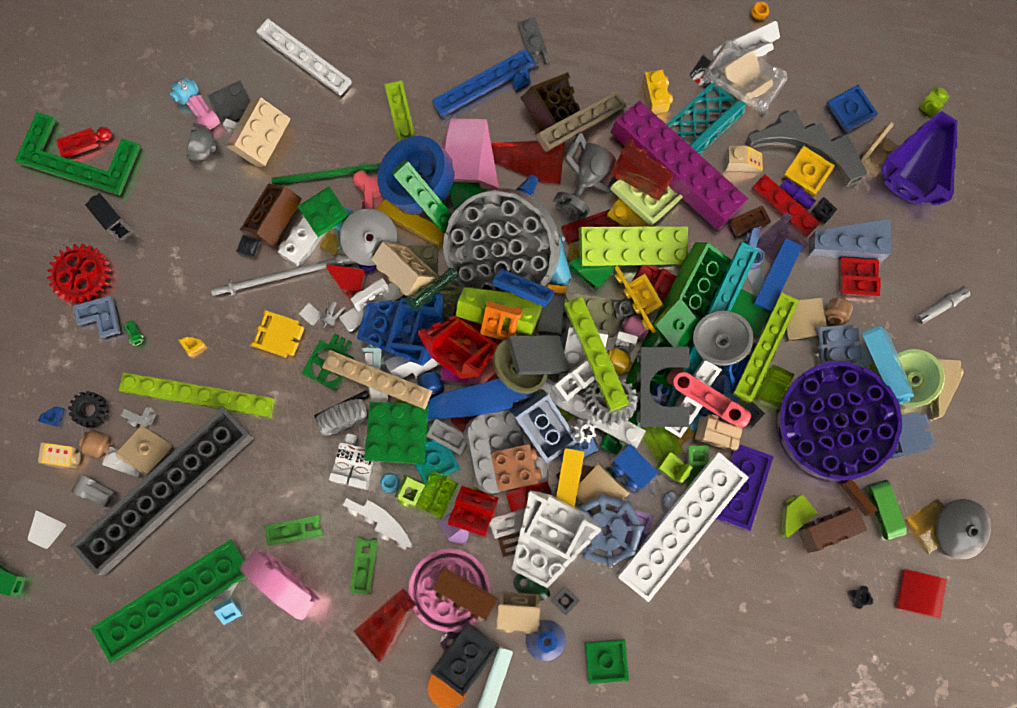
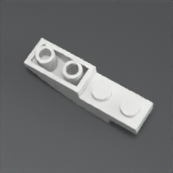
M346 498L343 506L347 507L346 512L357 516L359 513L365 516L364 521L372 525L377 522L375 531L379 532L378 537L386 541L391 538L396 541V546L404 550L407 547L412 549L413 543L408 534L388 512L367 500L363 507Z

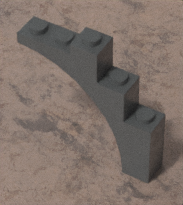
M796 110L782 112L775 123L768 125L764 130L752 131L745 141L746 146L751 148L770 144L790 145L801 149L805 146L835 165L833 170L837 173L845 187L862 181L868 174L848 135L844 137L837 136L830 140L822 122L816 125L812 123L804 127Z

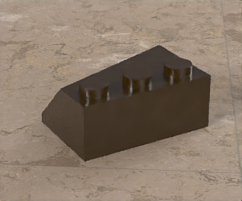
M569 72L531 86L520 97L540 132L580 111L579 104L575 102L573 96L575 93L574 88L570 87Z

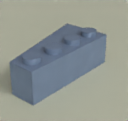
M891 218L817 230L809 238V256L884 261L891 255Z

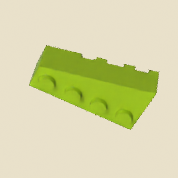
M464 287L458 300L457 317L482 324L488 301L510 308L519 307L522 309V316L518 320L516 334L517 336H532L541 314V305L513 293ZM505 317L503 331L508 330L511 318Z

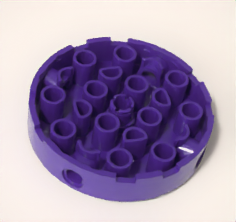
M828 362L805 371L790 385L779 405L777 426L785 451L801 469L821 479L848 481L876 471L890 459L898 446L897 443L902 432V414L894 392L889 385H886L879 378V375L866 367L850 362ZM836 416L843 420V426L836 424Z

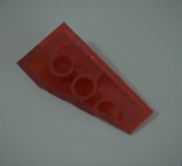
M539 141L491 143L495 164L520 172L523 176L535 175L540 183L561 184L565 142L547 152L544 151Z

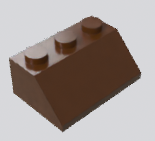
M268 183L241 226L240 231L261 240L264 244L274 246L279 241L283 229L290 223L291 216L298 210L297 206L300 205L299 203L302 198L287 186Z
M443 567L432 589L436 591V597L443 601H446L447 598L454 602L452 606L462 612L464 609L472 612L470 616L479 622L482 619H488L498 601L497 597Z

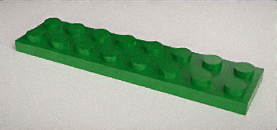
M230 539L91 627L109 663H113L246 578L240 569L245 559L234 540Z

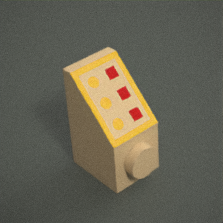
M729 145L725 153V171L762 172V153L749 146Z
M41 443L38 463L57 468L77 469V464L81 460L80 450L74 447Z

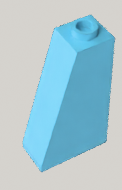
M881 325L862 332L882 380L886 385L890 386L899 404L910 401V397L915 395L890 334Z

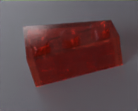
M630 137L610 174L628 183L633 188L646 193L651 198L660 201L674 175L657 160L654 162L647 156L648 152L645 149L640 150L633 144L634 140Z
M404 588L353 631L379 663L391 653L416 605Z

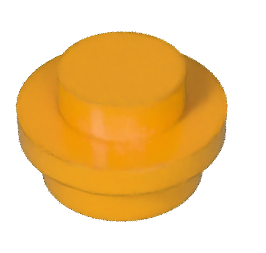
M764 2L754 4L751 9L752 16L757 20L765 19L769 14L768 5Z

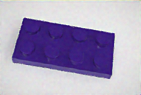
M739 444L738 449L732 452L730 462L749 478L717 516V520L751 531L774 456Z

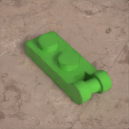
M320 515L264 526L267 546L322 536L323 531L319 525V522H321ZM306 524L312 525V531H307Z
M359 536L357 538L350 593L371 595L378 546L377 538H372L371 540ZM363 547L370 548L369 554L362 553Z

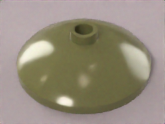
M507 339L496 347L493 354L494 369L499 379L507 387L519 393L529 394L539 390L544 385L547 374H516Z

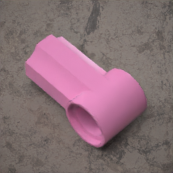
M194 95L189 98L187 105L196 116L199 124L207 126L211 130L221 123L200 95Z

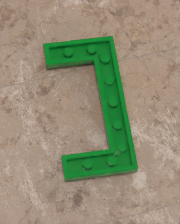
M36 112L16 156V163L112 194L121 195L141 148L138 143L121 138L109 169L105 171L43 151L56 119L52 116Z

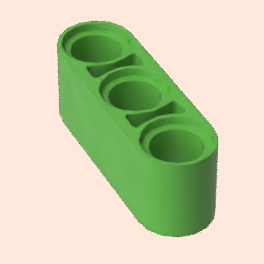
M882 480L867 485V494L871 503L877 509L874 514L884 539L889 540L906 535V525L890 482Z

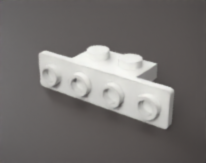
M771 21L714 48L712 52L715 65L720 66L735 60L749 50L754 51L756 57L766 55L768 51L773 50L771 41L779 38L777 22Z
M383 278L374 281L368 288L357 292L351 298L355 307L341 315L340 320L347 330L351 332L361 325L367 303L387 300L394 302L406 295L400 292V288L396 284L390 283L387 285Z

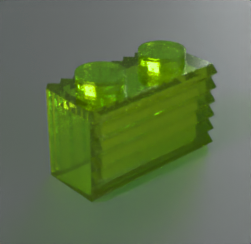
M775 364L771 365L770 368H767L763 377L764 381L762 385H759L754 401L776 411L780 408L795 374Z

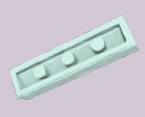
M500 647L497 651L478 708L495 707L513 654L511 650Z

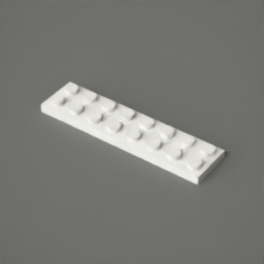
M716 452L639 547L637 554L632 556L618 573L617 577L649 602L749 477L723 455Z

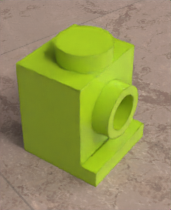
M404 474L395 495L399 499L398 503L406 507L409 504L415 507L425 484ZM406 488H411L409 494L405 493Z

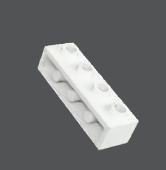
M302 215L301 222L298 226L292 228L289 238L280 244L278 253L295 267H301L326 233L317 237Z

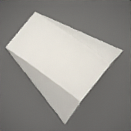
M530 491L512 570L548 588L583 548L591 542L596 534L602 530V527L585 512L550 494Z

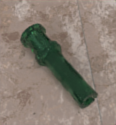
M450 267L427 287H421L413 297H408L406 303L409 308L418 313L423 305L432 301L435 294L458 277L456 270Z

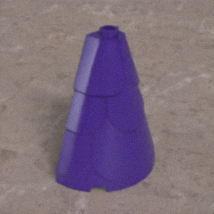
M943 111L939 112L888 155L882 167V174L885 176V184L893 193L906 201L922 205L923 202L931 203V206L941 205L952 199L954 194V171L956 169L957 120Z

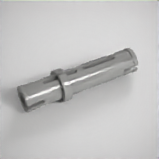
M962 286L960 289L951 294H946L940 301L917 313L915 318H921L917 321L923 325L948 308H954L958 302L969 297L971 294L970 292L965 293L968 291V288Z

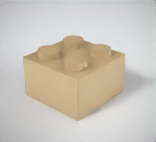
M500 591L497 629H501L503 632L517 630L526 634L538 632L540 594Z

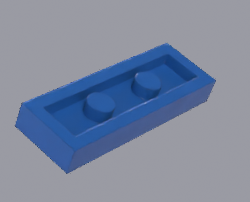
M503 269L493 279L492 285L544 307L548 305L554 295V290Z

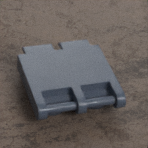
M853 324L816 328L820 344L818 349H820L821 362L819 364L828 362L857 363L856 359L862 358L860 345H855V342L860 341L859 329L853 328ZM822 331H824L825 344H823ZM824 348L826 349L827 362H825Z
M919 412L902 416V432L897 443L898 446L891 459L930 450V445L936 444L932 431L925 432V429L930 427L927 414L920 415Z

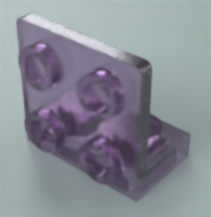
M788 212L763 233L757 242V245L773 261L785 238L803 246L800 253L808 246V243L790 226L789 221L792 219V216Z

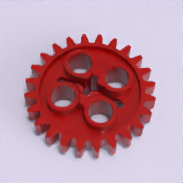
M83 243L80 245V248L76 244H73V249L66 246L65 253L59 250L61 256L54 255L53 257L56 262L49 263L53 266V269H47L52 274L47 277L49 281H52L49 284L51 288H54L52 292L56 295L58 294L57 297L62 300L64 299L67 303L72 301L76 305L78 301L85 303L86 299L93 301V295L99 298L98 292H105L102 286H109L105 280L111 278L107 274L111 269L107 266L109 261L105 259L106 256L100 253L101 251L97 248L94 249L91 245L86 247ZM77 259L76 264L72 265V262ZM95 265L94 269L89 272V268ZM69 276V280L64 283V279ZM87 282L86 287L81 289L82 284Z

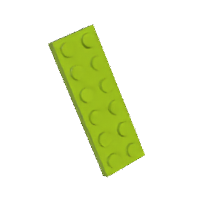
M579 227L580 266L683 265L688 256V227Z

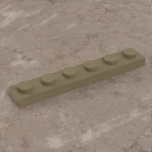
M615 91L541 131L536 135V138L544 151L547 152L621 111L627 105L618 91Z

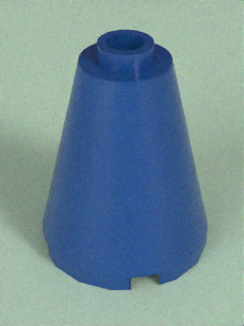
M540 620L538 632L526 634L525 639L529 653L541 661H550L557 658L563 652L566 644L563 629L559 624L551 620ZM545 638L551 639L549 646L544 645L543 641Z

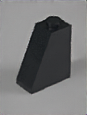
M100 193L92 196L85 204L102 227L118 242L133 231Z

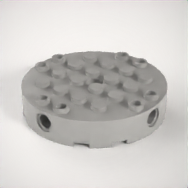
M508 188L488 190L464 201L450 217L446 233H444V258L450 275L462 288L467 287L510 293L492 285L493 279L501 269L544 287L555 274L560 258L558 230L549 212L530 195ZM499 244L504 248L503 251L500 250Z

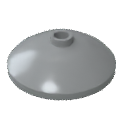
M361 209L352 213L344 221L340 231V243L343 251L352 261L360 265H376L371 259L383 241L397 243V231L394 223L386 214L376 209ZM367 234L373 235L372 241L366 240Z
M730 311L713 312L706 315L697 324L693 335L694 346L698 354L707 362L715 365H731L741 361L751 350L753 331L746 319L737 313ZM721 342L727 343L724 346L720 345Z

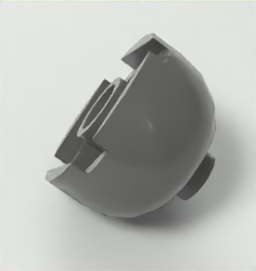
M193 122L192 126L196 127V129L191 130L187 152L191 153L190 155L186 154V159L194 161L205 160L211 152H215L217 141H213V133L207 126Z

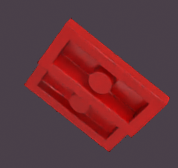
M840 258L841 294L880 296L881 277H879V260Z
M640 265L633 280L645 274L663 303L677 276L664 268L659 269L654 265Z
M461 486L454 508L448 519V525L486 537L499 497Z
M904 569L898 609L941 619L947 579Z

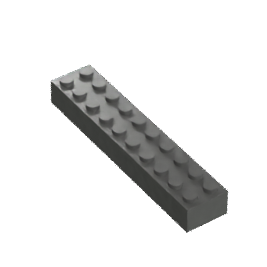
M222 407L70 546L95 575L105 576L250 443L254 437L227 409Z

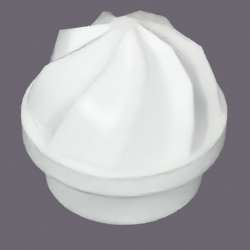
M672 490L666 493L663 499V505L667 510H670L680 498Z

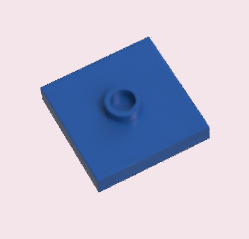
M859 85L850 88L826 103L846 133L878 115V112Z

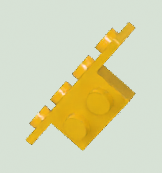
M618 265L614 268L617 273L614 275L620 284L624 283L626 288L623 291L627 298H632L635 302L632 306L637 315L641 313L644 319L641 320L646 330L650 329L652 333H655L656 330L648 316L664 307L645 274L628 283Z

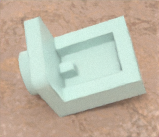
M372 345L362 348L364 355L365 353H373L374 368L381 371L386 369L384 362L386 358H383L384 352L382 349Z

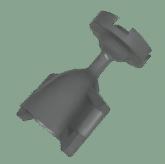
M579 133L564 156V160L576 174L579 185L574 194L558 192L553 202H557L555 207L567 216L573 213L578 215V220H584L590 212L589 206L580 198L584 189L593 186L606 192H612L610 188L621 178L625 166L615 165L616 158L610 151L600 145L586 143L583 134ZM580 145L581 152L576 164L572 156ZM610 170L616 171L608 185L600 183Z

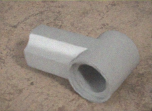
M84 474L79 476L71 490L72 493L82 498L90 499L104 507L111 504L115 494L114 491L98 484L96 480Z

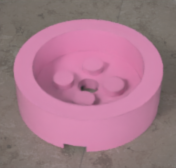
M256 547L240 566L241 571L278 606L294 617L303 620L320 600L319 597L279 560L266 551L262 554V549Z
M457 549L438 550L422 559L414 569L409 583L410 603L419 619L429 627L446 632L458 631L464 627L467 621L473 624L477 620L470 616L472 612L464 609L462 612L452 606L454 602L447 598L446 601H443L435 596L436 591L432 589L443 567L490 593L489 578L481 563L472 555Z

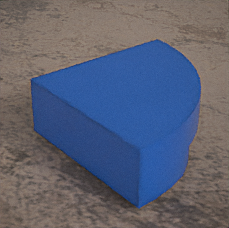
M524 65L519 67L513 76L512 85L516 91L531 82L527 68Z
M53 407L40 415L38 422L59 427L65 408Z

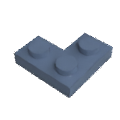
M107 296L73 306L77 324L83 325L96 321L101 338L121 333L113 297Z

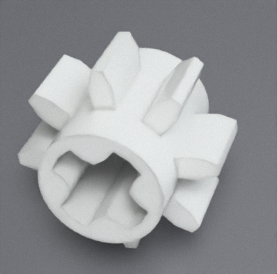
M577 419V424L571 426L574 432L571 436L578 437L577 442L582 443L584 440L590 443V438L596 436L594 434L596 426L590 425L591 420L585 419L583 422L581 419Z

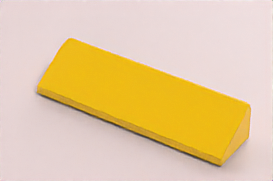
M386 198L377 207L376 210L386 214L394 224L433 245H438V248H442L444 234L434 223L417 214H408L400 211Z

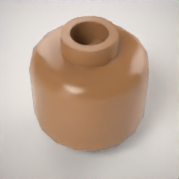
M844 297L832 298L825 311V317L832 325L840 326L846 324L850 319L853 306Z
M92 429L89 432H84L79 447H81L82 453L99 458L103 453L107 454L111 443L108 442L109 436L107 434Z

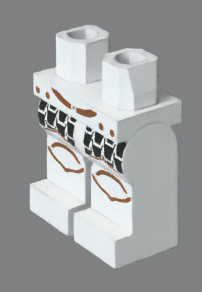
M347 433L343 443L340 442L329 481L368 490L374 462L364 460L366 438L364 437L362 447L355 446L358 436Z

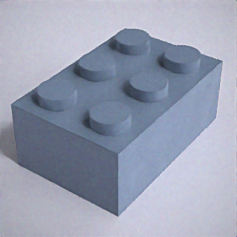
M543 389L511 410V413L546 463L563 453L565 448H570L577 443V437L571 436L573 431Z

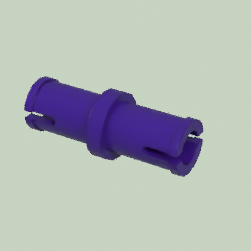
M788 177L780 185V187L793 196L794 200L797 199L807 209H810L817 201L807 194L802 186H797Z

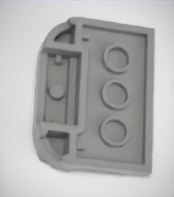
M511 410L473 417L463 432V437L467 440L473 471L472 482L481 491L488 494L503 492L497 487L491 454L495 451L524 446L521 426L511 413Z

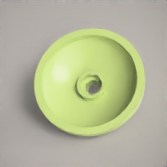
M910 349L898 353L915 395L910 397V401L901 405L920 407L936 399L942 391L945 381L944 370L938 359L929 352L919 349ZM915 377H919L920 381L918 383L913 382Z

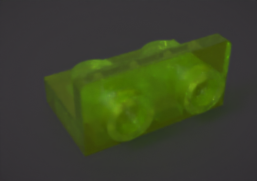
M432 471L416 503V507L442 519L458 483Z

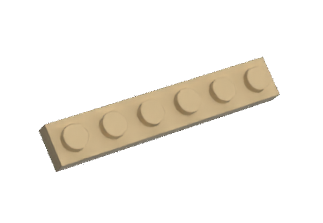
M329 350L322 367L422 409H426L432 393L429 389Z

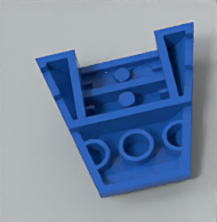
M440 293L431 297L425 295L418 296L416 299L403 298L400 301L394 302L387 300L367 303L357 339L424 366L431 357L418 335V331L422 329L428 330L432 328L433 324L438 322L440 324L444 323L443 295Z

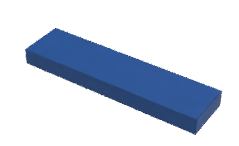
M785 238L753 305L769 313L772 312L803 246Z

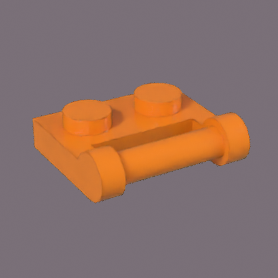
M488 301L480 334L502 341L506 340L509 336H517L516 328L518 320L522 316V309L519 307L510 308ZM505 317L511 318L507 331L502 330Z

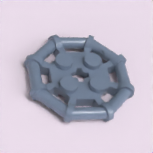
M600 493L594 499L576 507L585 512L600 527L605 528L606 525H609V529L612 530V533H608V535L604 534V531L601 530L591 540L590 543L592 545L589 549L587 546L583 548L581 553L585 560L589 559L611 568L615 564L637 554L644 524H641L629 500L624 501ZM600 504L602 510L592 514L589 511ZM607 504L619 507V512L607 509ZM624 512L627 513L632 522L631 525L625 523L622 516ZM628 531H634L631 543L625 541ZM620 546L626 549L615 556L613 554V550ZM595 548L607 551V557L593 551Z

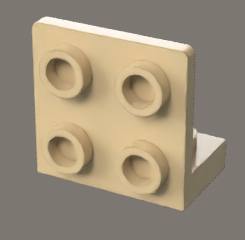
M892 122L888 127L883 126L860 154L863 157L861 161L864 167L875 176L882 170L888 155L899 147L885 136L894 124Z

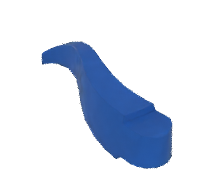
M499 378L451 390L429 399L427 404L429 405L428 422L435 419L476 416L506 410L513 407L512 403L523 401V399L533 396V393L524 394L516 392L507 387Z

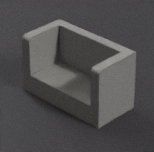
M435 419L427 433L428 439L436 441L461 457L468 447L463 433Z

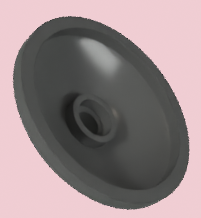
M959 499L944 507L937 519L936 537L940 547L947 554L959 559H968L978 555L986 547L991 535V522L983 506L972 500Z

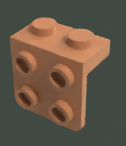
M532 444L495 451L491 454L497 487L500 491L540 483L539 479L542 478L540 467L536 466L535 459H538L536 447L533 448Z

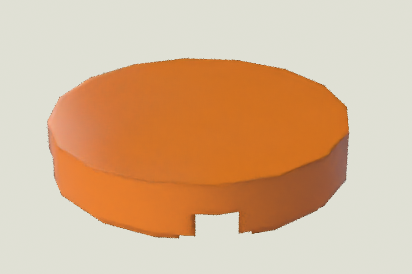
M432 674L428 682L430 699L441 708H454L460 705L466 698L467 692L464 696L460 695L434 674Z

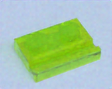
M664 427L643 428L646 431L643 438L657 464H659L667 451L675 456L684 452L675 434Z

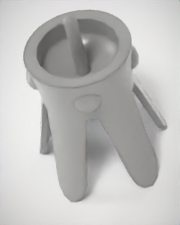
M328 299L325 312L320 318L321 321L325 322L323 328H325L326 324L333 326L335 320L344 311L345 307H342L332 317L336 302L333 301L327 311Z

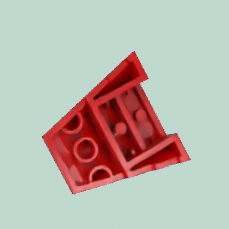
M455 315L449 317L448 321L440 324L438 322L433 324L432 328L428 330L422 329L418 331V335L430 357L461 379L479 376L493 356L496 347L502 342V340L480 334L482 324Z

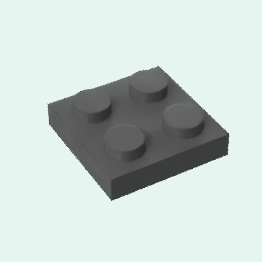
M241 80L207 95L222 126L226 118L239 122L251 101Z

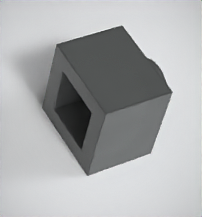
M566 586L551 600L564 615H567L580 601ZM567 597L569 600L568 604L563 605L561 599Z

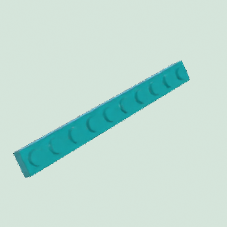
M744 242L739 243L706 315L717 311H731L759 250ZM694 342L689 350V368H681L692 376L703 360L696 351ZM672 387L665 407H674L682 393Z

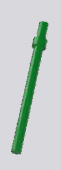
M365 162L359 163L357 166L273 177L271 180L272 184H283L354 174L358 171H364L367 174L368 171L379 170L381 162L371 164Z

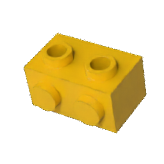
M663 69L645 72L642 83L648 108L654 114L668 112L669 106L672 103L671 92L668 93L667 89L669 84L668 77L664 76Z

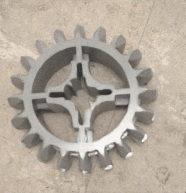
M626 379L619 381L627 396L629 405L609 412L596 380L593 383L591 382L585 390L584 396L585 408L589 410V416L595 415V421L602 420V425L605 422H609L610 426L613 425V422H616L618 425L621 424V421L626 423L628 418L633 416L638 401L636 390H632V384H626Z
M355 399L326 409L315 420L321 434L329 436L358 426V424L363 423L368 418L369 414L363 400Z

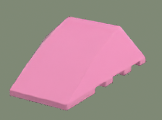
M451 118L441 147L453 161L452 165L455 171L453 182L479 183L481 189H498L499 184L487 119Z

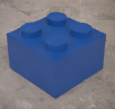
M631 444L610 464L613 474L618 478L621 476L626 481V487L632 492L635 490L637 493L659 473Z

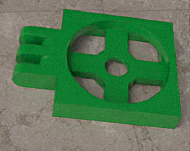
M336 333L329 344L321 340L319 341L301 372L304 376L335 392L344 376L336 374L339 376L337 379L325 381L328 374L334 372L322 368L325 359L318 357L319 352L331 350L354 359V357L347 354L352 342L348 340L345 346H343L346 339L341 337L337 343L339 335ZM313 363L321 367L318 377H315L312 373L311 366Z

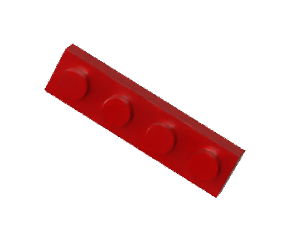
M766 174L752 186L751 189L806 238L820 224L816 218Z

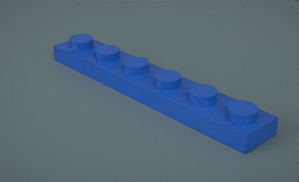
M525 48L432 99V104L439 115L443 117L509 81L522 65L526 66L527 70L535 66V62Z

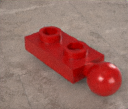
M105 126L99 127L96 133H94L92 128H88L57 139L56 142L61 157L68 158L99 147L97 140L108 141L112 133Z

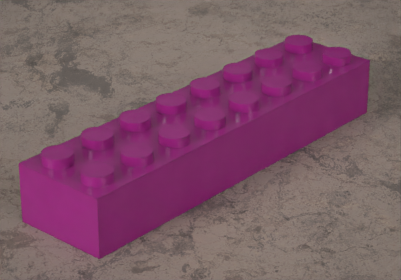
M640 100L615 120L610 133L638 159L643 160L644 164L678 195L683 196L682 199L717 231L736 215L749 199Z

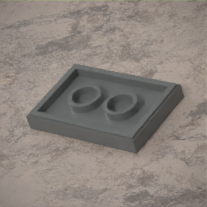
M559 335L509 336L507 338L517 375L564 374L570 371Z

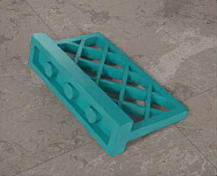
M712 82L674 116L667 125L669 127L680 125V132L675 133L682 139L684 136H694V141L689 145L701 154L744 114L746 103L741 99L737 101L716 83ZM714 89L719 97H708V93ZM729 101L732 106L730 108H721V102ZM698 102H706V109H695V105ZM708 102H719V108L708 109ZM706 113V120H696L695 114ZM708 113H719V118L717 120H709ZM685 114H693V120L682 121V117ZM683 125H693L694 132H683ZM696 125H706L707 129L696 132Z

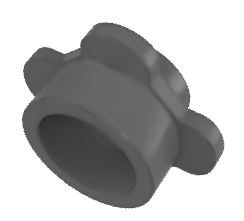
M624 298L620 302L615 301L613 303L617 319L621 320L625 316L630 317L632 315L633 307L629 299Z

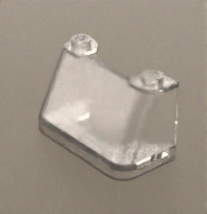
M731 39L724 42L706 68L701 80L707 84L715 82V87L722 88L749 105V108L754 106L755 114L763 118L785 85L788 77L785 70L774 68L740 47L738 41Z

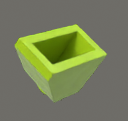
M794 494L785 501L787 505L782 510L781 537L783 539L791 536L818 514L803 494L798 496Z

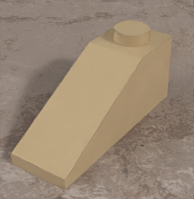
M938 359L944 370L945 381L942 391L932 401V419L934 420L944 416L961 382L964 373L961 360Z

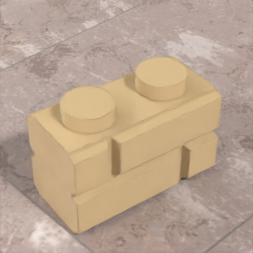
M708 414L707 417H700L695 440L728 451L738 449L742 428L726 420L724 422L720 421L719 416Z

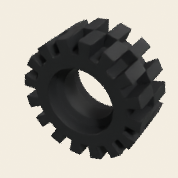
M86 391V393L80 392V396L75 395V400L70 401L72 406H68V410H71L69 416L72 417V421L87 428H93L94 425L99 426L100 421H105L103 417L104 415L108 416L106 410H109L102 396L90 391ZM92 402L95 405V412L91 416L85 417L82 414V408L86 403Z

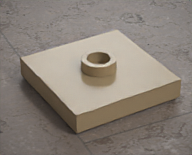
M141 426L115 454L117 458L147 476L160 465L174 449V446L144 426Z

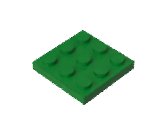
M370 402L364 460L369 462L424 465L429 405L426 406V409H422L413 404Z

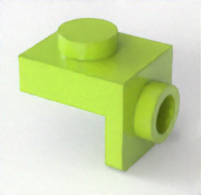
M935 85L919 108L931 117H934L947 102L950 95L947 94L946 90Z
M667 451L656 468L673 481L682 483L689 477L692 466L685 464L674 454Z

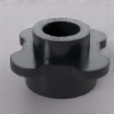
M861 586L858 590L850 591V597L855 602V608L862 609L863 606L873 603L868 587Z

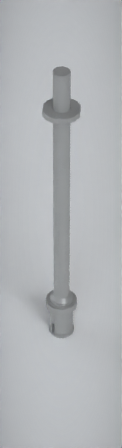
M339 253L334 259L236 283L228 279L227 285L211 288L213 296L226 292H231V295L234 296L236 294L235 290L325 269L327 264L345 267V265L356 262L352 261L346 254L342 255V253Z

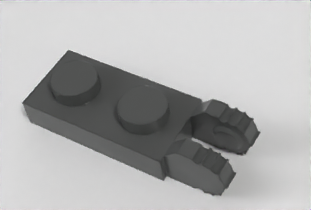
M535 17L518 22V28L527 52L535 62V67L539 66L537 54H542L545 64L549 63L550 58Z

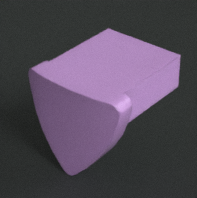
M451 512L437 522L445 532V537L448 541L455 544H465L467 542L468 531L448 525Z

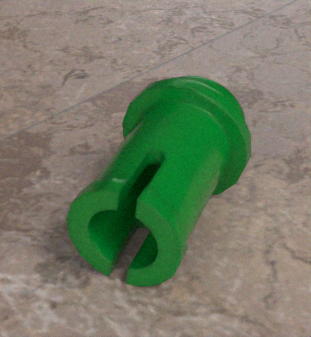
M133 320L127 321L128 326L124 323L122 327L129 337L128 342L133 346L141 344L143 342V334L139 333Z

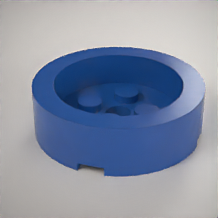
M412 136L399 141L386 153L379 166L377 180L382 195L397 209L408 214H421L422 208L392 175L391 171L406 159L419 175H423L422 179L441 201L446 198L451 190L455 171L453 170L451 157L436 141L425 136Z

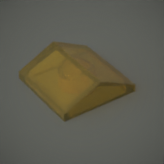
M938 499L905 519L928 554L940 547L936 537V523L939 514L945 506Z

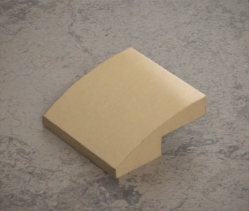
M822 298L799 300L787 326L789 341L819 337L816 328L827 327Z
M598 464L578 485L577 497L584 504L599 496L600 493L624 500L630 492L617 478H613L602 464ZM599 504L590 510L593 513H597L602 509ZM607 504V509L614 510L616 506Z

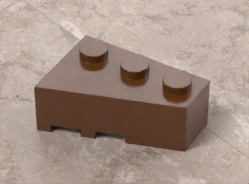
M849 506L839 510V515L833 517L831 513L821 517L822 521L815 524L814 521L804 524V529L798 531L807 552L821 551L827 546L835 545L842 540L868 531L859 509L851 510Z

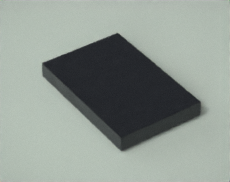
M467 621L430 672L464 696L500 649V645Z

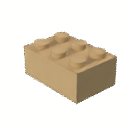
M261 97L251 99L226 147L255 166H265L291 118Z
M383 241L371 259L377 265L376 268L388 276V280L396 284L400 288V292L406 296L413 295L418 297L426 295L430 297L441 281V278L408 246Z

